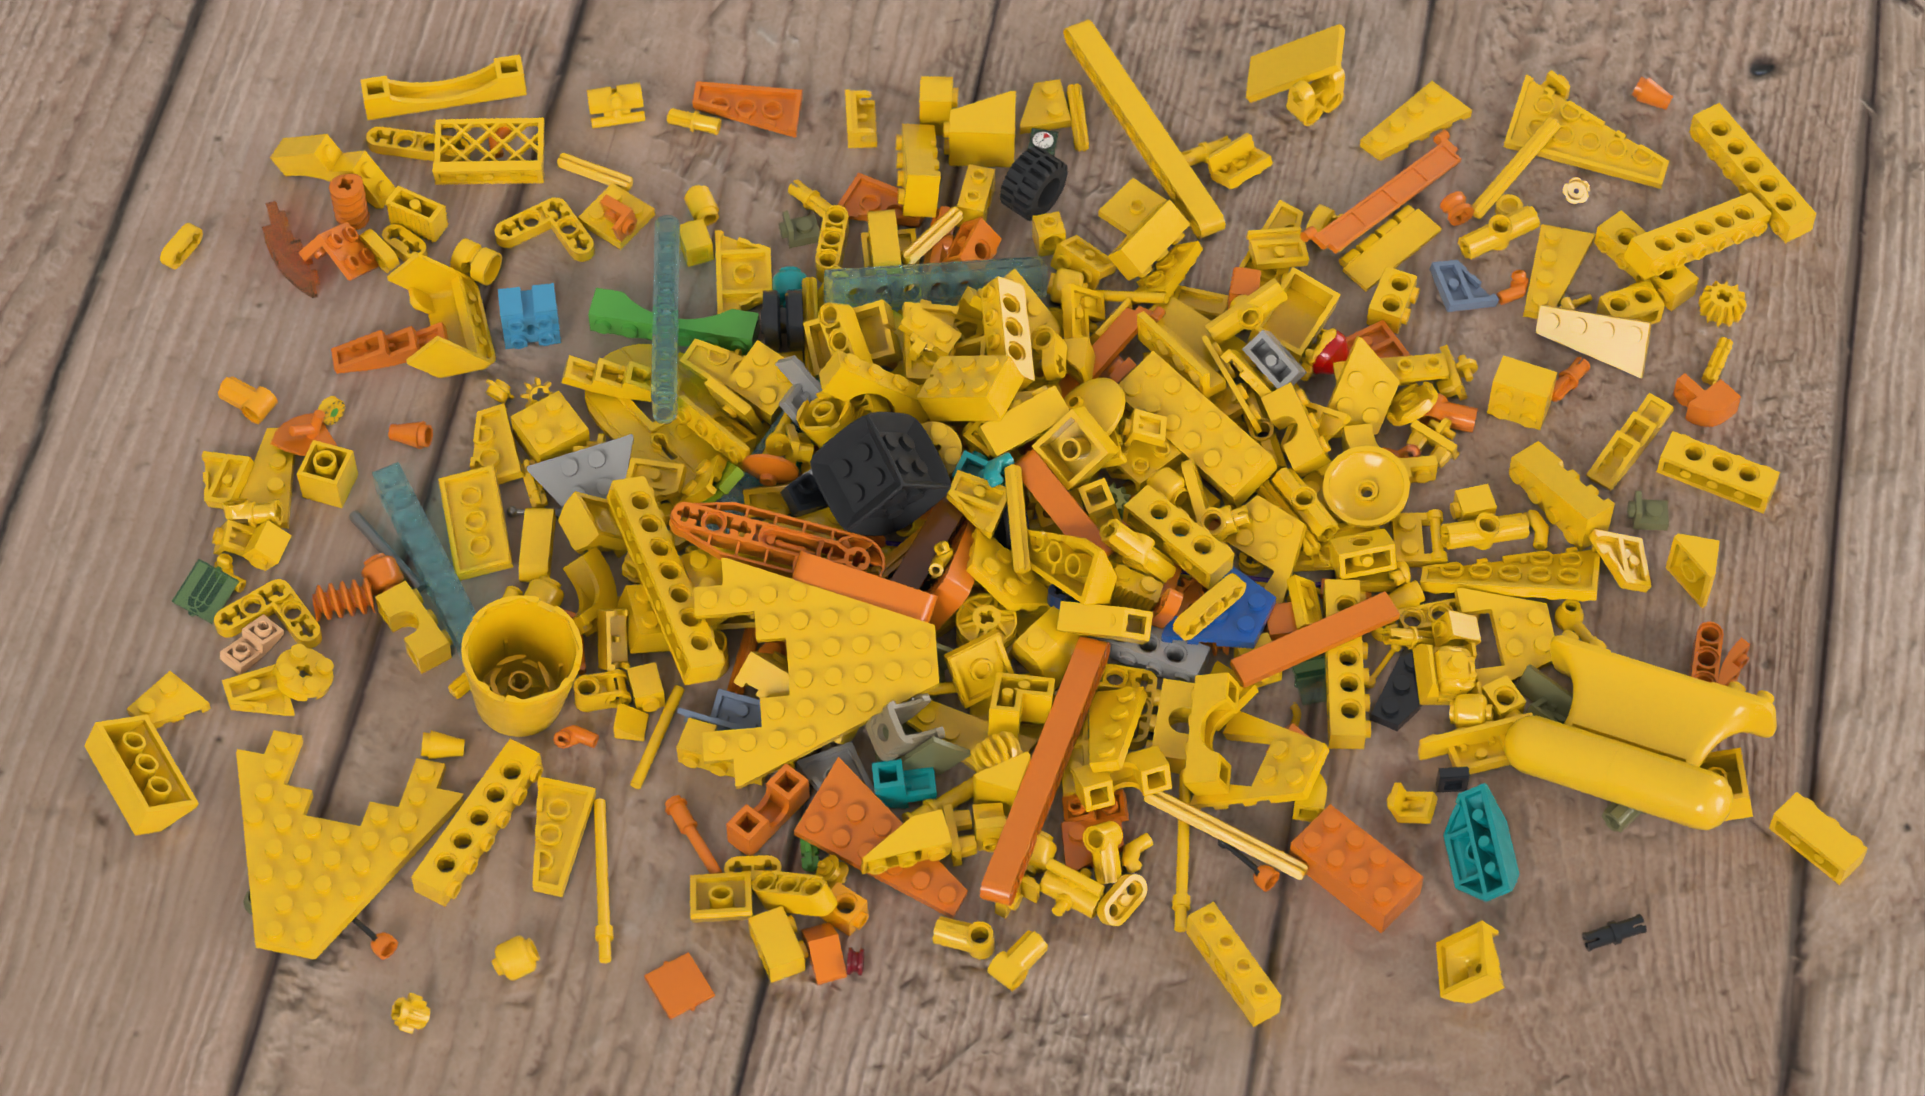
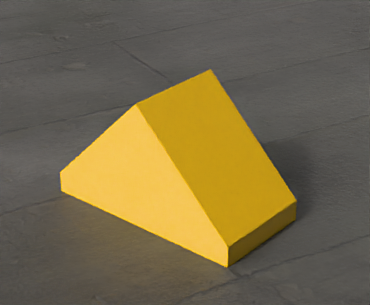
M1089 337L1063 339L1067 344L1066 373L1080 384L1092 380L1095 353Z

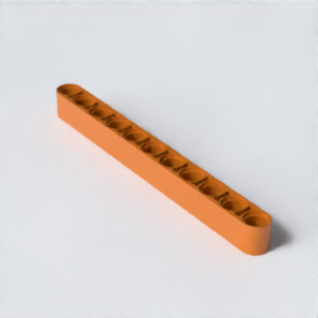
M1084 636L1079 637L980 888V899L1007 906L1013 904L1033 854L1037 835L1042 831L1107 665L1111 647L1109 642Z

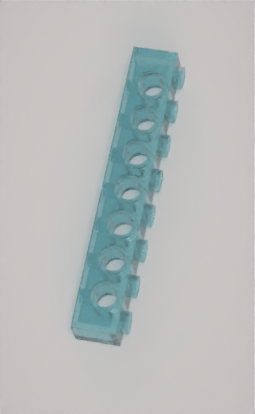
M1041 256L829 269L824 270V302L848 304L855 308L883 299L892 307V310H900L904 302L919 303L921 299L931 301V304L956 306L967 286L978 291L989 280L997 276L1003 278L1014 268L1039 298L1047 297L1048 266ZM968 281L965 287L958 288L961 282ZM941 283L939 288L931 290L934 284ZM914 285L910 291H904L906 286ZM887 286L884 292L876 293L880 287ZM860 288L856 294L849 295L852 289Z
M399 462L374 471L372 476L376 493L462 659L461 644L463 634L471 623L476 611Z

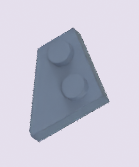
M1459 260L1432 262L1429 270L1447 312L1496 307L1499 301L1498 296L1494 293L1489 295L1480 287L1482 282L1475 275L1469 273Z

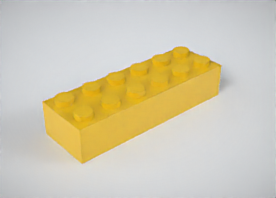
M1152 351L1118 384L1125 394V409L1130 413L1134 409H1139L1167 417L1165 438L1182 452L1181 459L1183 461L1193 459L1200 476L1236 508H1239L1277 470L1274 457L1156 352Z

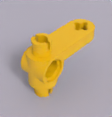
M1189 459L1181 462L1198 525H1203L1209 530L1211 521L1221 519V525L1218 529L1209 530L1211 535L1221 542L1231 534L1239 532L1238 526L1251 523L1246 505L1236 509H1232L1231 505L1221 508H1209L1195 461Z

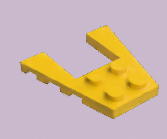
M1239 711L1227 723L1223 731L1226 739L1270 744L1252 786L1230 784L1229 793L1203 796L1193 795L1190 805L1199 810L1205 807H1213L1215 810L1228 809L1230 804L1243 803L1246 807L1254 806L1257 801L1269 800L1271 803L1306 800L1325 762L1329 749L1323 742Z

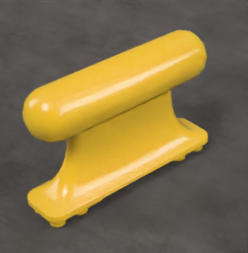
M1564 630L1562 635L1554 636L1550 643L1552 663L1558 672L1572 679L1573 697L1571 708L1564 724L1533 715L1516 720L1507 730L1504 743L1505 756L1511 766L1522 773L1693 829L1711 830L1722 825L1731 812L1734 800L1732 789L1726 778L1700 766L1708 754L1720 742L1734 734L1749 733L1764 738L1773 736L1777 729L1776 709L1773 705L1774 696L1765 690L1758 691L1756 695L1748 693L1746 688L1739 682L1732 681L1728 686L1715 682L1710 683L1619 655L1606 649V644L1599 639L1593 638L1589 643L1579 641V636L1570 630Z

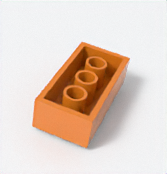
M1331 804L1291 842L1289 855L1308 864L1309 867L1306 875L1381 934L1421 893L1424 878L1421 874Z

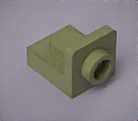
M788 211L782 212L783 222H779L781 238H787L789 248L818 243L820 230L815 214L790 219Z
M1635 491L1633 501H1628L1627 517L1632 518L1633 529L1667 531L1669 526L1668 500L1642 499L1641 491Z

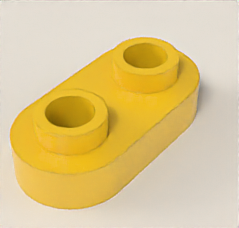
M1137 874L1122 875L1100 900L1097 907L1099 920L1109 926L1122 925L1147 895L1145 879Z

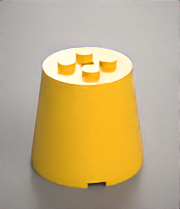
M515 595L500 598L487 604L472 617L471 623L463 634L461 655L474 703L481 719L493 730L513 737H525L540 733L557 719L578 674L583 655L580 632L572 618L562 608L540 601L539 597Z

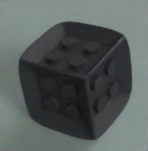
M872 412L851 422L832 437L810 460L815 481L835 519L844 530L863 536H885L907 527L937 504L951 488L950 477L926 430L917 419L904 413Z

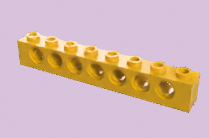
M645 476L613 480L606 499L642 585L645 588L684 685L718 680L721 669L725 664L724 654L722 650L718 649L713 628L708 626L706 619H696L694 584L687 577L684 560L676 551L673 534L667 530L664 513L656 504L653 488L649 487Z

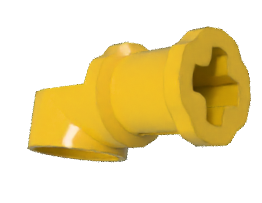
M235 498L222 504L226 519L247 518L251 527H258L259 524H263L267 520L275 525H281L283 522V507L278 499L272 500L271 503L257 504L256 501L249 502L247 498Z

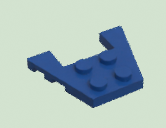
M1233 566L1232 570L1225 576L1234 573L1246 583L1244 594L1194 638L1188 640L1187 644L1198 645L1199 642L1216 643V646L1254 649L1276 604V597ZM1175 616L1166 625L1161 641L1173 643V640H1183L1173 631V624L1178 616Z

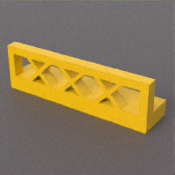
M1144 311L1137 314L1138 340L1151 352H1156L1206 398L1226 389V380L1163 321L1160 320L1156 323Z

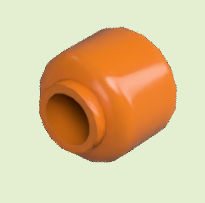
M379 553L364 562L365 566L361 571V576L363 578L367 577L374 596L404 581V575L393 556H385L384 553Z

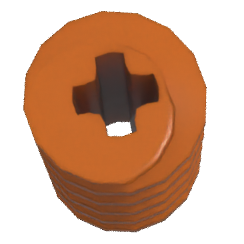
M357 174L338 175L329 184L336 221L340 225L348 222L355 230L365 227L370 218L363 180Z
M367 577L363 578L362 586L360 587L356 580L352 579L350 588L346 587L344 581H340L338 590H335L332 583H328L327 592L323 591L321 585H317L315 594H312L317 622L321 620L322 613H324L327 620H331L334 611L339 618H344L345 609L348 610L351 617L355 616L357 607H359L364 615L367 614L369 605L375 613L374 597Z

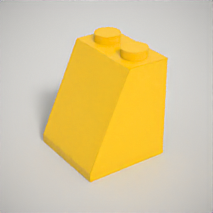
M1016 91L1002 93L950 110V120L944 121V155H949V166H968L969 164L981 167L1012 166L1015 148Z

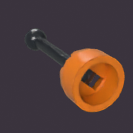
M1218 839V845L1221 848H1227L1254 871L1253 879L1260 889L1267 892L1274 887L1280 877V873L1269 865L1258 867L1235 847Z
M355 917L352 920L357 927L372 939L371 949L380 959H387L396 951L398 941L387 932L375 934L358 918Z

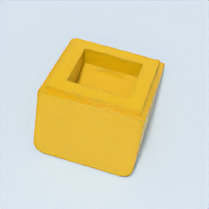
M618 703L614 721L615 739L644 741L649 714Z

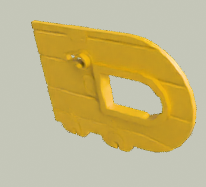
M636 344L617 349L602 358L623 366H627L630 360L682 378L679 396H686L709 416L722 411L704 383L706 381L679 364V360L684 354L675 349L657 344ZM585 390V403L589 414L611 440L630 434L633 435L634 443L630 459L635 457L685 464L688 469L683 488L691 479L696 477L695 469L704 459L710 460L720 455L726 461L731 462L721 452L716 451L706 440L699 437L690 427L683 424L677 416V409L671 415L664 418L661 417L652 422L631 399L618 398ZM738 422L756 437V447L750 449V455L762 454L765 449L766 438L772 433L767 422L762 423L764 431L759 436H756ZM669 452L675 459L671 460L666 454ZM684 493L667 500L675 507Z

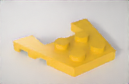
M1257 495L1245 504L1251 523L1238 526L1239 532L1231 534L1221 542L1229 544L1273 571L1274 573L1264 589L1276 597V604L1286 603L1285 599L1288 592L1287 579L1292 576L1295 562L1298 561L1307 526L1302 521Z
M1456 588L1454 595L1459 613L1467 615L1489 613L1501 666L1475 669L1477 673L1476 682H1481V688L1505 675H1508L1511 681L1522 677L1529 664L1538 670L1553 664L1550 643L1554 637V631L1547 603Z

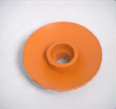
M753 454L745 457L742 462L744 471L759 479V482L766 486L791 482L799 476V469L794 463L774 455Z

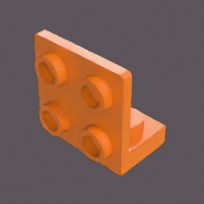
M348 222L318 234L298 252L304 261L313 257L319 260L326 254H329L348 281H352L379 267L373 252L365 246L359 238L357 231Z

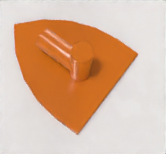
M315 410L314 413L293 417L277 429L270 443L286 452L300 456H306L313 440L337 446L323 422L325 413L322 410Z

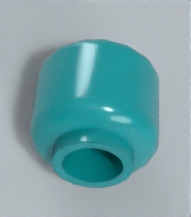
M783 267L773 276L772 290L779 292L780 305H783V307H786L785 293L788 289H802V279L807 277V275L801 272L800 268Z

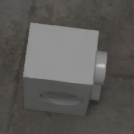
M1262 330L1242 349L1277 389L1290 382L1293 385L1296 384L1307 373L1270 331Z

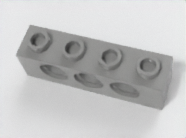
M1152 625L1149 642L1143 645L1088 636V638L1110 643L1109 658L1119 661L1124 666L1152 671L1156 677L1195 683V676L1203 675L1209 664L1211 647L1201 643L1198 645L1187 644V641L1173 640V643L1163 642L1161 640L1164 630ZM1149 649V650H1152V651H1151V652H1145V651H1143V650ZM1176 659L1179 660V662H1172L1170 660Z

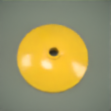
M1096 378L1083 382L1070 391L1063 399L1069 410L1085 407L1108 436L1117 427L1125 409L1123 389L1114 380L1109 378Z
M1357 446L1342 452L1328 466L1323 480L1324 498L1330 511L1344 523L1360 528L1381 526L1394 519L1405 507L1410 492L1409 476L1404 464L1393 453L1377 446ZM1364 491H1370L1372 492V495L1370 497H1364L1362 493Z

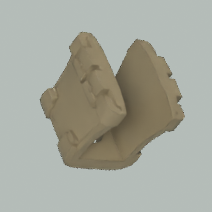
M928 693L919 694L901 704H896L895 701H892L883 707L882 712L872 716L867 721L866 729L881 760H894L899 756L906 755L932 737L941 740L945 737L943 727L906 736L902 729V724L910 720L930 703L931 698ZM883 726H887L889 730L888 739L883 735Z

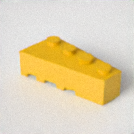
M902 124L901 134H896L895 151H900L896 155V168L901 169L897 171V186L902 187L898 188V205L903 206V216L936 217L941 174L938 171L939 160H937L938 150L936 148L935 126Z
M1537 441L1511 457L1508 473L1512 481L1525 490L1530 501L1533 504H1537L1545 512L1549 522L1556 524L1563 532L1565 539L1570 544H1574L1579 551L1592 545L1589 534L1594 529L1608 532L1615 503L1609 498L1603 501L1597 496L1599 490L1592 484L1586 487L1581 483L1580 474L1575 470L1567 471L1564 469L1563 461L1541 442Z
M776 651L773 654L750 652L734 683L742 688L744 686L754 687L758 690L756 696L759 698L790 696L787 657ZM859 728L834 740V742L838 744L851 742Z

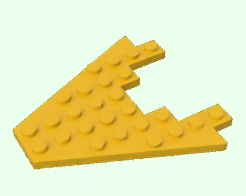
M721 558L723 585L693 587L696 619L755 614L757 643L786 640L790 696L760 698L762 727L702 732L704 763L734 762L736 789H741L780 769L785 763L790 764L865 725L872 716L882 712L883 707L892 701H895L896 704L905 703L919 694H925L940 686L936 629L933 624L728 558Z
M273 730L264 754L237 749L236 757L256 948L316 960L463 804V793L440 789L446 772L444 763L416 758L399 807L369 802L362 824L357 826L307 816L313 799L312 790L287 785L303 745L302 735Z

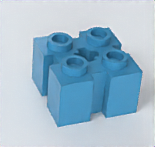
M554 283L532 285V290L521 291L520 287L498 289L500 317L506 349L528 347V342H538L539 345L543 346L561 343Z

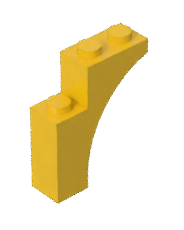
M328 134L283 138L270 157L285 176H309L331 182L338 175L357 174L362 177L367 202L376 209L385 207L386 200L396 188L366 151L343 153Z

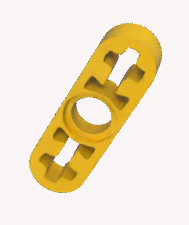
M1234 573L1225 576L1177 617L1173 624V631L1185 641L1194 638L1242 597L1246 590V583Z

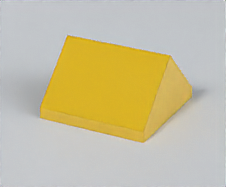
M1678 533L1673 538L1665 568L1696 603L1703 608L1707 605L1716 575L1720 540Z
M1027 751L975 773L973 804L1002 802L1004 814L1008 818L1031 759L1029 752Z
M751 872L690 875V917L692 923L748 920V918L753 917Z

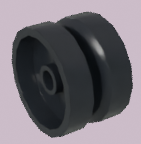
M802 289L787 290L785 293L786 307H781L780 294L777 290H763L761 331L764 334L765 345L775 352L780 351L782 348V334H787V346L790 351L804 350Z

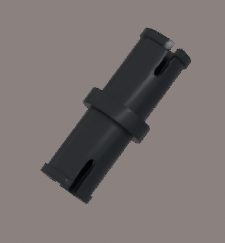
M1637 914L1634 917L1619 922L1612 920L1607 922V926L1583 932L1582 939L1583 941L1595 939L1584 943L1587 951L1590 952L1593 949L1611 943L1614 945L1621 944L1623 939L1646 933L1647 928L1646 925L1633 927L1645 922L1642 915Z

